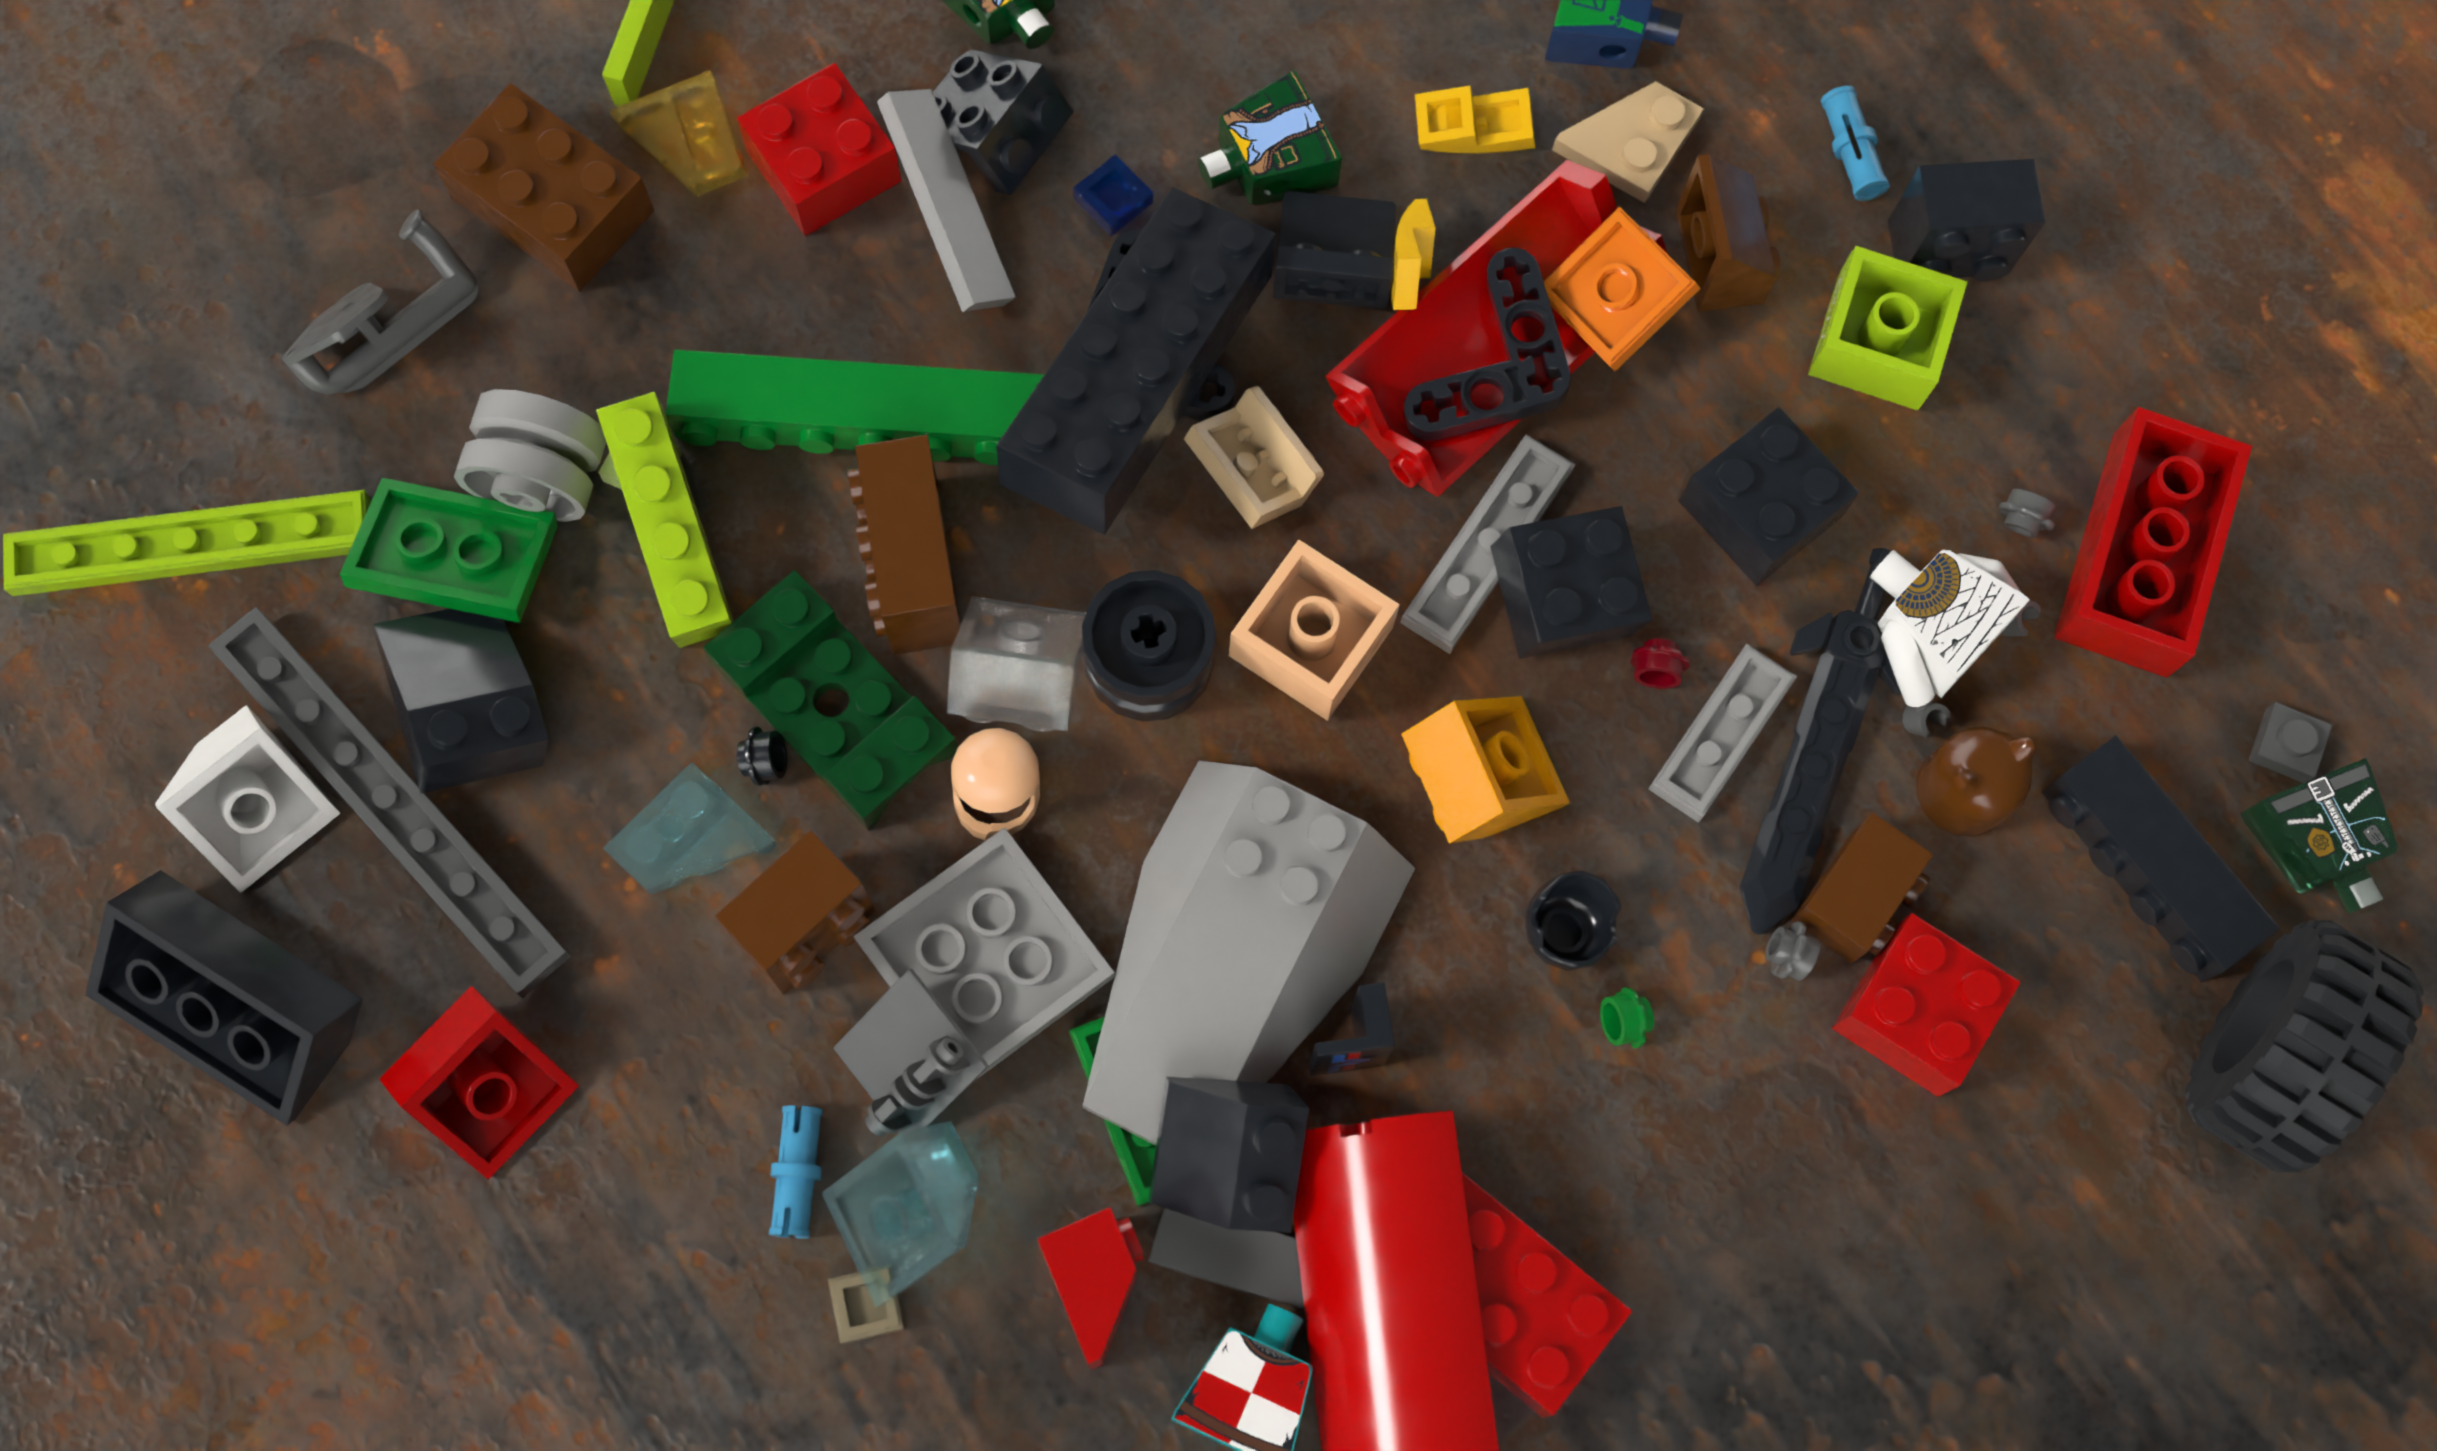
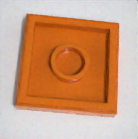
M1621 207L1544 281L1550 305L1614 371L1620 368L1701 289Z

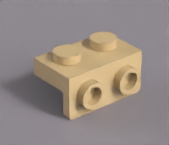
M1259 386L1247 389L1235 408L1192 425L1184 437L1186 443L1251 529L1301 507L1324 475L1323 469L1316 462L1311 452L1303 445Z

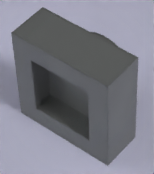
M2275 702L2265 709L2248 761L2306 784L2316 777L2332 725Z

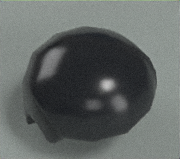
M1583 870L1559 874L1538 888L1528 904L1525 920L1527 940L1532 945L1534 953L1545 964L1565 971L1591 967L1608 953L1609 948L1613 947L1618 940L1616 920L1621 910L1620 899L1605 879Z

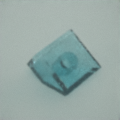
M951 1121L899 1133L821 1193L875 1307L885 1305L886 1302L898 1296L966 1247L979 1176ZM888 1268L891 1281L885 1285L878 1270Z

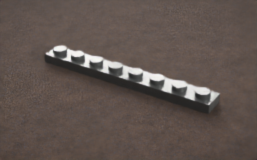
M257 607L208 645L520 997L524 998L571 957L425 793L420 794L419 787Z

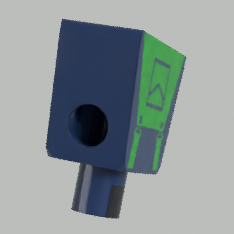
M1560 0L1544 60L1624 69L1634 67L1643 39L1670 46L1675 45L1683 13L1653 6V0Z

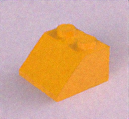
M1522 696L1453 701L1401 734L1410 753V764L1422 780L1433 806L1435 821L1445 833L1449 844L1484 839L1570 804Z

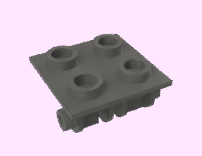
M912 968L833 1047L874 1100L868 1107L869 1115L865 1119L868 1129L877 1136L899 1132L908 1145L920 1136L989 1067Z

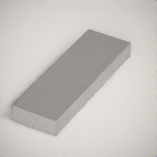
M1746 644L1648 790L1699 823L1797 676Z

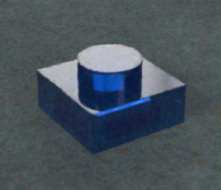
M1115 154L1073 187V199L1112 237L1153 204V191Z

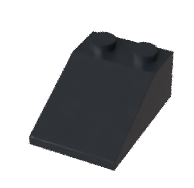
M445 609L373 624V631L420 794L543 766L549 742L548 734L532 682L503 619L454 609Z

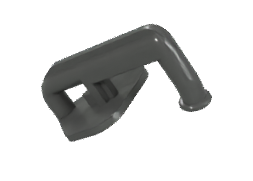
M420 209L414 210L408 216L400 229L399 237L402 240L409 239L425 254L443 278L382 326L373 314L386 303L388 295L382 288L370 282L355 288L314 319L281 358L294 375L312 391L322 394H336L366 387L469 306L477 297L479 290L478 281L473 272L444 236L423 217V212ZM358 331L367 339L366 342L329 371H326L313 356V354L338 341L340 344L346 342Z

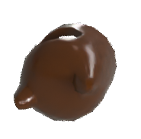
M1971 727L1957 732L1924 760L1917 775L1916 795L1924 814L1937 827L1953 835L1975 837L1991 832L2024 805L2031 789L2032 758L2036 752L2034 741L2029 737L2016 738L2008 733L1988 727Z

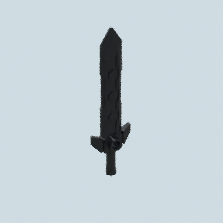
M1876 548L1871 553L1869 559L1870 568L1855 611H1842L1835 617H1833L1832 613L1822 616L1799 629L1789 651L1791 656L1817 653L1820 649H1823L1818 659L1794 728L1795 735L1768 813L1763 817L1740 884V891L1752 932L1757 935L1763 934L1799 907L1823 837L1822 830L1848 754L1854 747L1877 679L1876 670H1879L1878 676L1898 696L1902 695L1881 639L1882 632L1877 624L1887 591L1870 578V575L1878 565L1892 552L1886 548Z

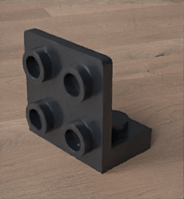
M1294 191L1285 192L1273 298L1386 310L1393 278L1394 258H1392L1396 204L1380 200Z

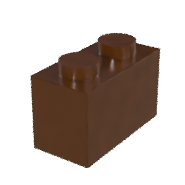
M1870 812L1851 832L1791 921L1793 923L1796 921L1805 923L1806 931L1817 935L1821 943L1851 964L1868 951L1876 956L1885 947L1898 927L1890 921V918L1899 905L1902 903L1909 908L1928 884L1930 877L1922 873V871L1934 854L1873 812Z

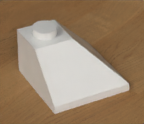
M247 705L194 746L155 803L157 809L240 893L341 814L290 751Z

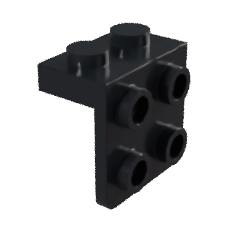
M969 50L958 57L952 63L948 74L933 92L955 149L967 152L996 192L1008 195L1013 193L1074 113L1043 64L977 50Z

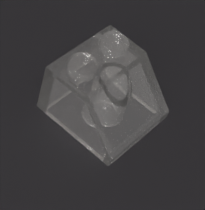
M972 596L951 651L947 714L964 716L966 719L976 723L1002 721L1022 724L1026 728L1038 732H1048L1054 729L1067 731L1075 705L1084 652L1082 624L1086 613Z

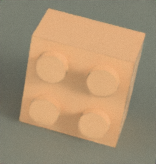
M1298 539L1231 632L1229 657L1328 721L1393 629L1400 604Z

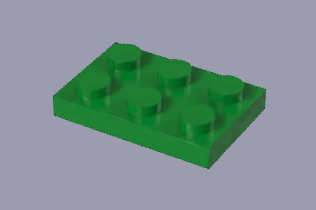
M382 478L341 569L340 577L346 588L520 623L558 528L555 512L546 510L539 512L526 511L508 506L496 500Z

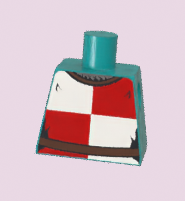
M1268 1304L1254 1338L1229 1328L1177 1406L1171 1421L1235 1451H1293L1313 1366L1289 1355L1303 1319L1285 1309Z

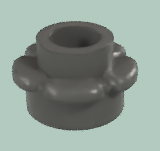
M2012 489L2007 502H2001L1999 505L2000 512L2006 516L2003 525L2023 536L2036 538L2040 530L2050 531L2055 527V523L2051 519L2057 506L2047 498L2033 492Z
M1796 921L1792 924L1791 928L1779 927L1769 939L1765 958L1771 962L1772 974L1780 979L1788 976L1794 980L1801 981L1810 973L1816 963L1820 951V938L1806 931L1805 923Z

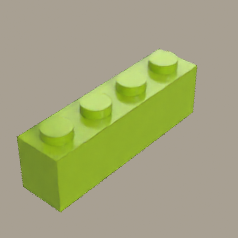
M651 392L596 409L670 638L679 648L717 636L733 622V617L661 402L656 393Z

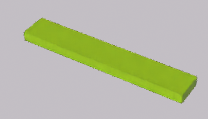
M365 490L5 533L3 534L4 590L11 596H21L348 555L371 504V498Z

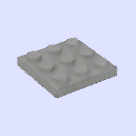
M1005 827L853 936L890 988L909 969L912 968L989 1065L979 1077L1115 977L1113 969Z

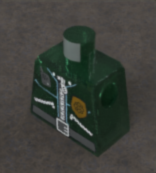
M2366 758L2267 797L2240 814L2250 831L2293 889L2298 893L2303 894L2332 882L2348 914L2384 900L2368 867L2396 854L2398 844L2374 775Z

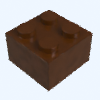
M810 830L714 917L733 942L784 995L793 986L800 990L811 983L825 967L822 959L836 946L841 944L843 947H848L856 941L853 936L871 924L868 917L875 912V909L863 884Z

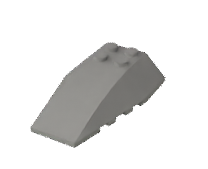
M1199 760L1143 862L1082 1108L1156 1146L1166 1076L1266 1083L1285 1064L1288 1057L1328 1015V1012L1362 976L1415 868L1367 822L1257 767Z

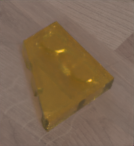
M710 70L610 110L612 118L619 127L696 197L749 176L718 82Z

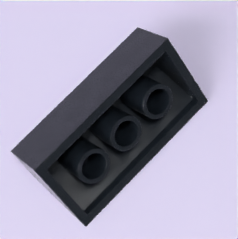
M161 870L106 902L86 990L87 997L286 1126L296 1120L350 1044L363 1000Z

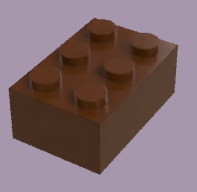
M512 83L508 84L433 163L451 198L579 292L655 211L642 177Z
M928 434L855 446L858 468L847 469L852 501L853 505H856L860 524L856 525L861 559L865 562L868 581L865 582L870 617L874 620L877 637L888 636L893 655L963 644L964 639L946 529Z

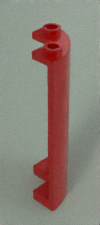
M1566 160L1418 293L1416 309L1398 310L1326 375L1331 388L1337 396L1333 401V406L1338 415L1348 425L1360 428L1372 444L1390 461L1389 467L1392 473L1405 486L1413 488L1419 485L1429 493L1439 497L1522 420L1518 419L1437 441H1425L1416 438L1409 432L1405 424L1404 402L1407 394L1415 386L1424 382L1508 361L1487 291V267L1490 259L1497 252L1505 248L1517 247L1526 250L1537 261L1544 282L1618 209L1607 175ZM1641 227L1668 254L1662 235ZM1514 267L1504 269L1502 280H1508L1511 283L1514 294L1513 304L1523 300L1521 294L1523 275H1517ZM1551 306L1571 375L1595 351ZM1522 317L1512 325L1511 331L1520 341L1534 342L1541 338L1545 328L1536 318ZM1543 355L1533 359L1535 378L1534 383L1529 386L1539 385L1543 393L1552 392L1553 381L1557 380V378L1548 379L1542 365ZM1481 384L1471 392L1470 399L1477 408L1492 410L1503 402L1504 395L1495 385ZM1460 391L1453 393L1452 406H1456V417L1465 416L1461 409ZM1432 400L1422 402V412L1416 416L1425 415L1429 423H1435L1439 421V411L1448 407L1435 408Z
M1453 1110L1371 1119V1122L1352 1125L1337 1124L1306 1130L1293 1218L1310 1360L1313 1366L1312 1377L1321 1451H1499Z

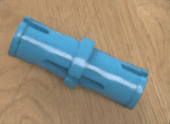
M1849 85L1834 88L1821 99L1822 107L1826 111L1835 138L1832 142L1834 156L1844 163L1853 187L1855 199L1857 201L1874 199L1885 193L1890 187L1875 149L1878 144L1876 131L1873 127L1866 124L1857 100L1855 88ZM1852 127L1861 151V159L1857 158L1849 136L1848 128Z
M795 1105L782 1106L783 1120L778 1162L771 1164L770 1177L776 1179L769 1235L783 1238H791V1235L798 1239L810 1238L811 1233L809 1227L814 1182L821 1181L822 1167L816 1165L823 1109L802 1106L801 1110H797Z

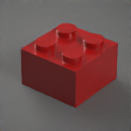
M835 62L736 117L747 153L805 237L901 182L894 145Z
M1911 913L1897 924L1898 927L1881 952L1873 958L1831 1029L1939 1097L1962 1084L2021 982Z

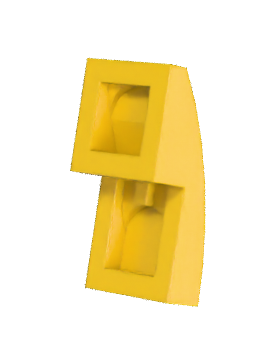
M1463 86L1415 94L1418 138L1421 150L1447 153H1496L1536 148L1529 88L1473 96L1471 86Z
M1415 199L1402 215L1397 228L1391 285L1393 310L1416 309L1419 279L1431 278L1436 228L1427 199Z

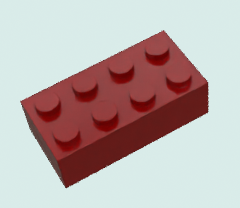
M2137 407L2112 436L2053 638L2168 678L2192 659L2196 653L2252 445Z
M1462 1172L1488 1372L1542 1418L1554 1416L1632 1313V1310Z

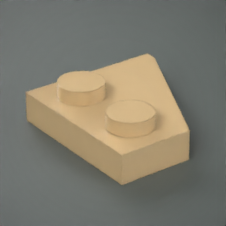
M1655 81L1560 132L1555 139L1552 150L1574 163L1607 175L1610 184L1645 203L1700 120L1704 108Z

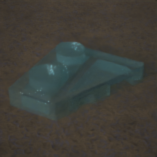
M691 762L603 849L651 895L678 885L686 877L692 875L704 876L724 869L723 864L757 852L760 855L769 853L777 846V843Z

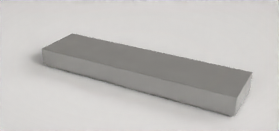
M932 90L887 92L877 101L962 312L1005 306L1016 298Z
M1525 435L1403 614L1400 623L1450 654L1499 582L1490 546L1509 527L1539 522L1571 475L1575 464L1530 436Z

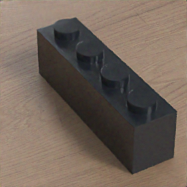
M2116 735L2041 791L2049 800L2050 811L2056 820L2064 827L2075 831L2089 848V856L2093 864L2103 874L2116 880L2129 896V904L2134 913L2143 922L2154 926L2170 945V953L2175 962L2186 972L2195 975L2201 983L2228 970L2280 929Z

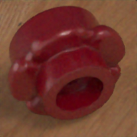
M1650 639L1645 641L1642 647L1633 651L1630 659L1631 665L1635 667V681L1643 686L1656 689H1669L1680 685L1683 671H1686L1690 666L1689 658L1682 656L1679 646L1667 639Z

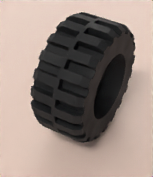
M2309 920L2308 923H2301L2295 926L2291 934H2284L2274 943L2273 948L2268 953H2264L2254 964L2253 970L2246 978L2240 981L2227 1005H2223L2215 1018L2216 1022L2212 1030L2206 1034L2199 1048L2201 1050L2199 1057L2193 1062L2189 1073L2191 1081L2186 1085L2185 1096L2187 1101L2185 1104L2193 1121L2199 1127L2267 1169L2277 1173H2298L2302 1169L2314 1167L2319 1164L2323 1155L2330 1156L2341 1146L2342 1140L2349 1133L2353 1134L2363 1123L2364 1116L2373 1104L2376 1106L2386 1092L2384 1088L2392 1075L2397 1074L2405 1059L2403 1054L2407 1046L2413 1042L2418 1029L2415 1025L2416 1020L2422 1016L2423 1002L2421 997L2423 996V990L2412 968L2331 920Z

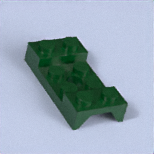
M793 570L702 647L712 665L771 728L780 733L786 744L868 831L878 823L893 797L926 768L949 760L956 753L958 746L955 737L915 695L911 697L837 619L834 610L796 570ZM829 690H841L849 696L847 709L835 717L823 716L816 710L819 697Z

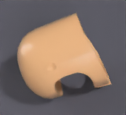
M1002 728L983 729L968 736L957 748L951 764L954 808L961 825L974 837L985 841L1004 827L1010 835L1022 830L1035 815L1040 800L1039 762L1030 743L1018 733ZM960 798L970 807L986 813L1008 812L1023 805L1029 798L1030 803L1023 814L1016 819L1006 823L987 824L977 821L963 808Z

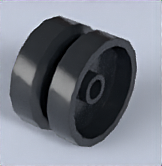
M1158 570L1129 572L1107 583L1092 599L1082 624L1086 678L1097 698L1116 714L1142 722L1166 720L1189 709L1207 689L1214 667L1216 642L1214 619L1202 594L1181 577ZM1150 644V645H1154V646H1156V647H1155V648H1145L1144 645Z

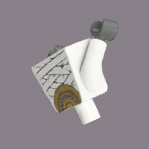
M1893 550L1870 575L1872 580L1895 598L1877 624L1882 632L1881 639L1905 704H1907L1902 718L1904 728L1911 734L1929 738L1930 731L1926 726L1927 715L1933 723L1946 725L1951 718L1950 711L1940 703L1931 702L1935 693L1942 698L2000 634L2006 637L2028 636L2029 631L2022 624V620H2035L2039 618L2041 614L2040 605L2035 601H2029L2030 599L2020 591L2000 561L1962 553L1955 554L1950 550H1941L1920 572Z

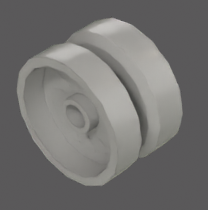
M502 389L481 393L469 426L476 440L465 442L454 474V478L459 486L473 496L500 501L517 509L534 512L544 510L555 512L557 521L569 522L581 519L586 511L593 484L586 473L597 469L606 445L601 425L589 415L565 403L542 395Z

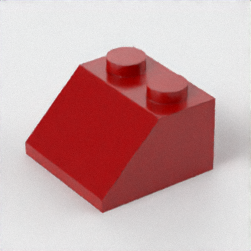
M473 986L379 1078L403 1110L487 1180L579 1087V1084Z
M1111 1207L1037 1238L1091 1370L1102 1366L1137 1280L1134 1263L1144 1259L1141 1245L1129 1217L1117 1222Z

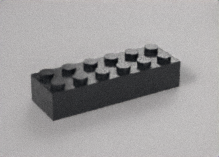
M1172 187L996 445L999 485L1105 535L1270 280L1273 269L1276 233Z

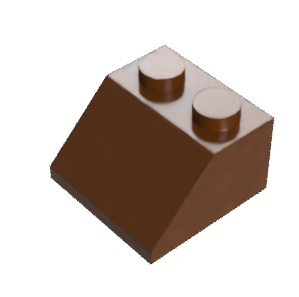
M1710 154L1698 155L1675 210L1689 275L1701 288L1694 295L1697 312L1764 304L1775 281L1779 280L1781 274L1778 250L1776 247L1769 246L1766 233L1769 224L1767 201L1764 196H1758L1753 175Z

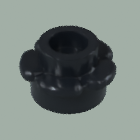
M758 726L752 727L748 732L749 738L738 743V767L741 774L745 777L750 776L755 785H768L770 780L781 779L786 774V746L783 737L778 731L763 732Z

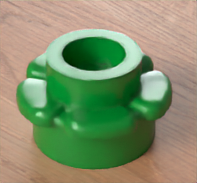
M1624 987L1621 989V992H1617L1614 996L1605 997L1600 1005L1602 1029L1612 1045L1620 1046L1630 1043L1632 1048H1640L1645 1044L1646 1033H1650L1654 1027L1653 1010L1645 997H1639L1632 988Z

